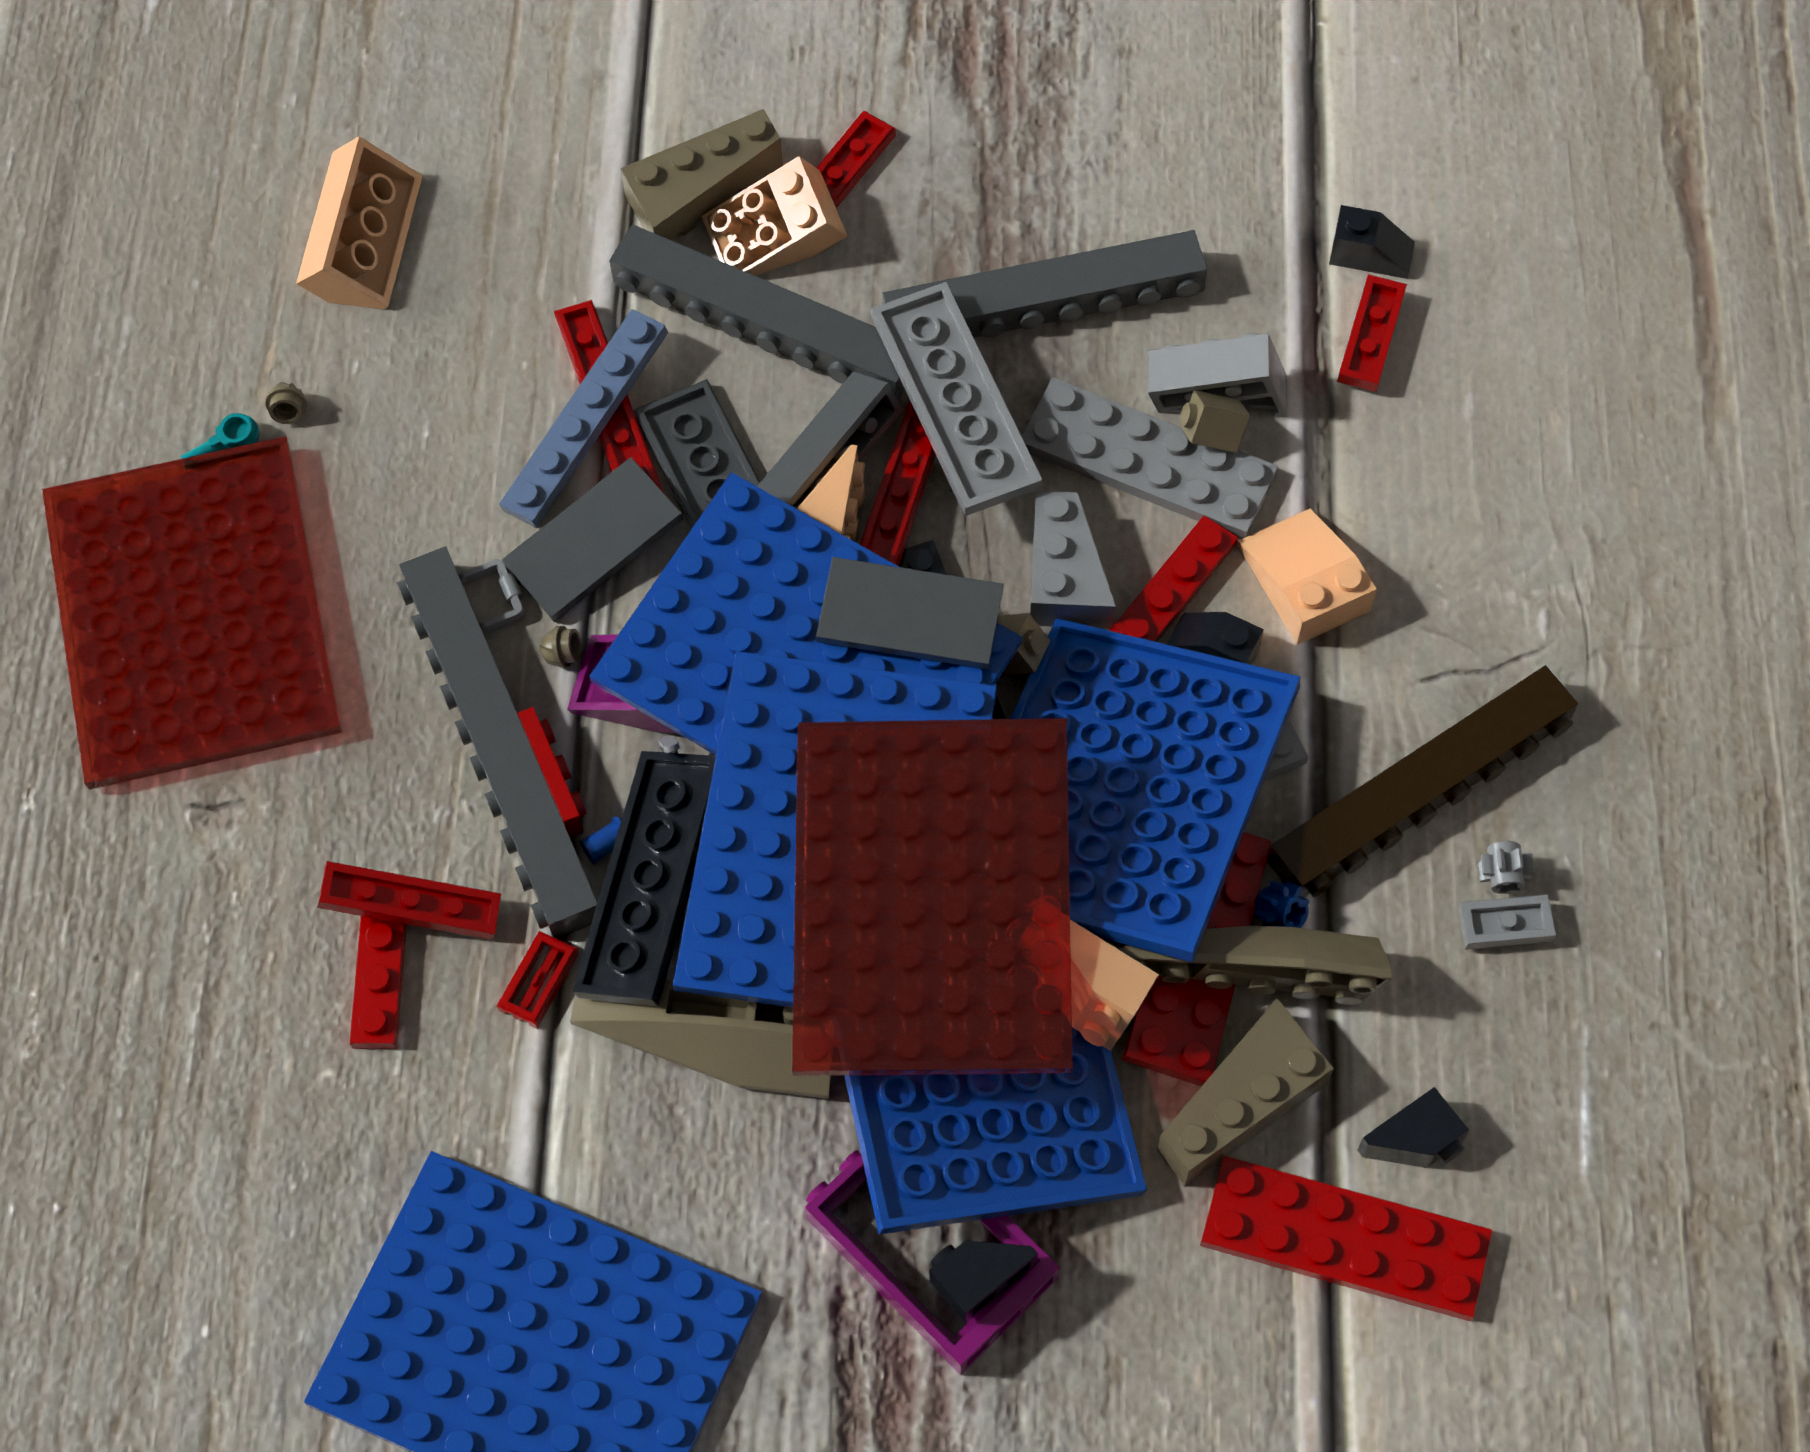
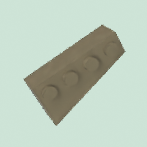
M762 109L620 168L625 196L643 229L669 240H672L680 233L684 236L696 227V222L702 218V215L783 166L781 138L765 110Z
M1276 998L1160 1135L1157 1151L1182 1184L1186 1186L1221 1161L1223 1155L1228 1156L1325 1087L1334 1068L1278 998Z

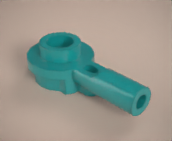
M233 413L226 416L221 424L216 427V435L210 437L207 442L181 455L184 464L190 470L224 450L232 453L249 451L259 439L260 431L257 423L252 417L241 413Z

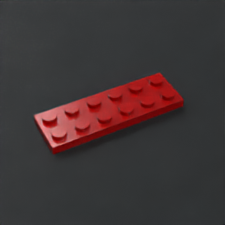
M1246 832L1243 833L1206 929L1251 925L1255 900L1259 893L1271 845L1270 840ZM1158 975L1132 1018L1122 1061L1202 1087L1214 1073L1235 985L1232 984V987L1226 989H1215L1207 987L1205 981L1189 979L1186 983H1168L1162 981V976Z
M1223 1155L1200 1246L1471 1322L1474 1318L1492 1229Z

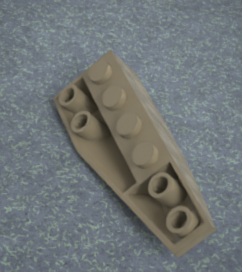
M1239 926L1206 929L1193 963L1129 945L1117 948L1162 976V981L1168 983H1186L1189 979L1205 981L1207 987L1215 989L1230 988L1233 984L1249 986V991L1256 994H1272L1276 990L1290 991L1292 996L1298 999H1316L1319 995L1335 997V1002L1346 1005L1362 1003V1000L1392 979V968L1379 938L1297 927Z
M668 979L665 981L658 1007L581 999L575 995L570 1019L572 1025L739 1088L829 1099L837 1048V1039L831 1013L674 991V980Z

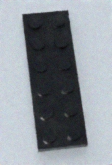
M641 751L572 992L578 998L659 1006L692 886L716 756Z

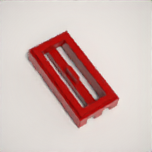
M539 931L497 1004L498 1011L504 1014L509 1013L513 1015L514 1019L521 1022L526 1021L529 1023V1026L538 1029L579 955L578 948ZM545 945L551 947L518 1006L513 1004ZM561 952L564 953L532 1012L528 1011Z

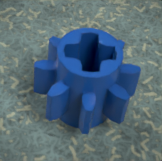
M1272 880L1270 886L1262 889L1256 897L1254 917L1264 921L1262 926L1301 928L1308 918V904L1310 902L1308 899L1299 896L1302 890L1301 886L1289 881L1281 884Z

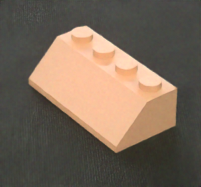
M360 136L333 151L296 284L329 303L383 310L388 308L423 175Z

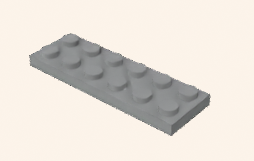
M947 282L871 308V318L964 515L976 513L1041 489L1043 480Z
M1054 377L1051 378L1021 436L1029 453L1196 521H1199L1204 515L1241 539L1247 537L1278 470L1277 465L1239 450L1235 453L1192 444L1181 427Z

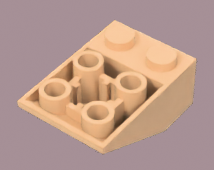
M800 156L702 215L719 261L754 276L816 256L847 237L820 170Z
M857 445L849 446L797 508L799 511L856 543L860 520L857 519L858 507L863 508L866 493V483H863L865 462H858Z

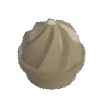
M280 382L268 392L265 405L273 420L281 424H292L297 422L306 411L307 399L302 393V389L296 388L293 382L290 384Z
M556 626L546 635H543L540 653L548 664L559 666L560 668H567L573 662H579L582 657V641L579 632L575 628L567 629L565 626Z

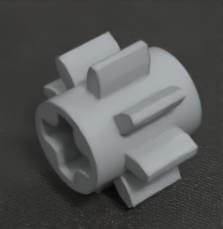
M1501 841L1493 843L1487 847L1488 854L1481 855V861L1478 862L1480 882L1491 881V888L1495 893L1511 894L1522 891L1525 888V881H1531V874L1535 873L1533 854H1522L1521 845L1517 842Z

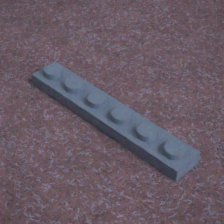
M631 309L499 503L504 512L535 528L538 527L667 336L668 330L664 324Z

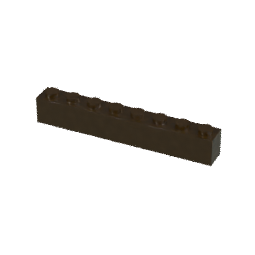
M1546 665L1271 844L1266 862L1283 883L1289 881L1302 887L1299 896L1304 898L1311 894L1312 897H1316L1322 894L1333 884L1334 877L1343 871H1346L1347 874L1355 872L1368 861L1367 855L1379 847L1382 851L1390 849L1403 837L1402 832L1413 825L1417 828L1423 827L1437 815V809L1447 802L1452 806L1456 805L1466 798L1472 791L1471 787L1482 779L1485 783H1488L1497 778L1505 770V764L1515 757L1520 761L1524 760L1540 746L1538 742L1551 735L1552 738H1557L1573 724L1571 719L1578 706V702Z

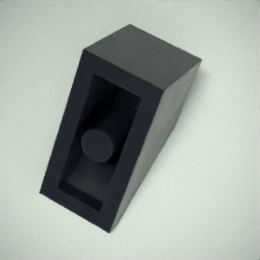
M1341 205L1329 265L1408 279L1415 241L1381 212Z
M1227 612L1183 613L1167 645L1252 665L1259 653L1264 629Z
M1433 1087L1365 1135L1357 1151L1363 1158L1428 1168L1438 1160L1445 1165L1465 1149L1461 1143L1469 1129L1438 1090Z
M965 1240L956 1248L952 1244L946 1246L931 1260L930 1263L933 1267L929 1270V1282L966 1324L1036 1266L1038 1253L1032 1246Z

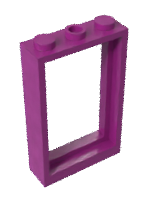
M859 1150L851 1153L839 1167L841 1173L829 1185L825 1181L821 1182L806 1198L808 1203L804 1207L806 1219L960 1375L1059 1279L1060 1267L1008 1216L979 1220L1003 1244L1032 1246L1038 1253L1037 1265L973 1317L953 1336L833 1215L867 1181L862 1155Z

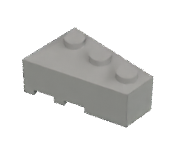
M1249 333L1239 338L1225 340L1208 339L1197 344L1183 346L1167 345L1162 349L1148 350V394L1158 413L1181 414L1183 406L1190 402L1193 390L1239 399L1248 413L1249 409H1274V416L1287 417V374L1269 333Z
M1036 491L1030 615L1039 626H1053L1055 619L1059 618L1100 629H1111L1114 625L1116 605L1078 493Z

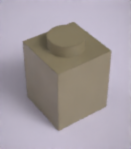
M1193 390L1190 402L1186 403L1182 408L1180 425L1192 444L1237 453L1250 415L1239 399Z
M1029 613L999 616L997 623L1022 636V644L1001 676L1035 673L1050 643V639Z

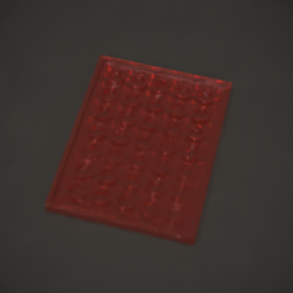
M286 436L42 489L84 784L88 790L343 733L291 449Z
M1067 718L798 723L792 1035L793 1076L1073 1073Z

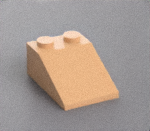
M1311 508L1237 541L1238 548L1296 645L1371 612L1377 588L1357 556Z
M1042 902L1017 945L1070 1025L1081 1032L1083 1038L1089 1043L1103 1046L1110 1051L1136 1014L1159 975Z

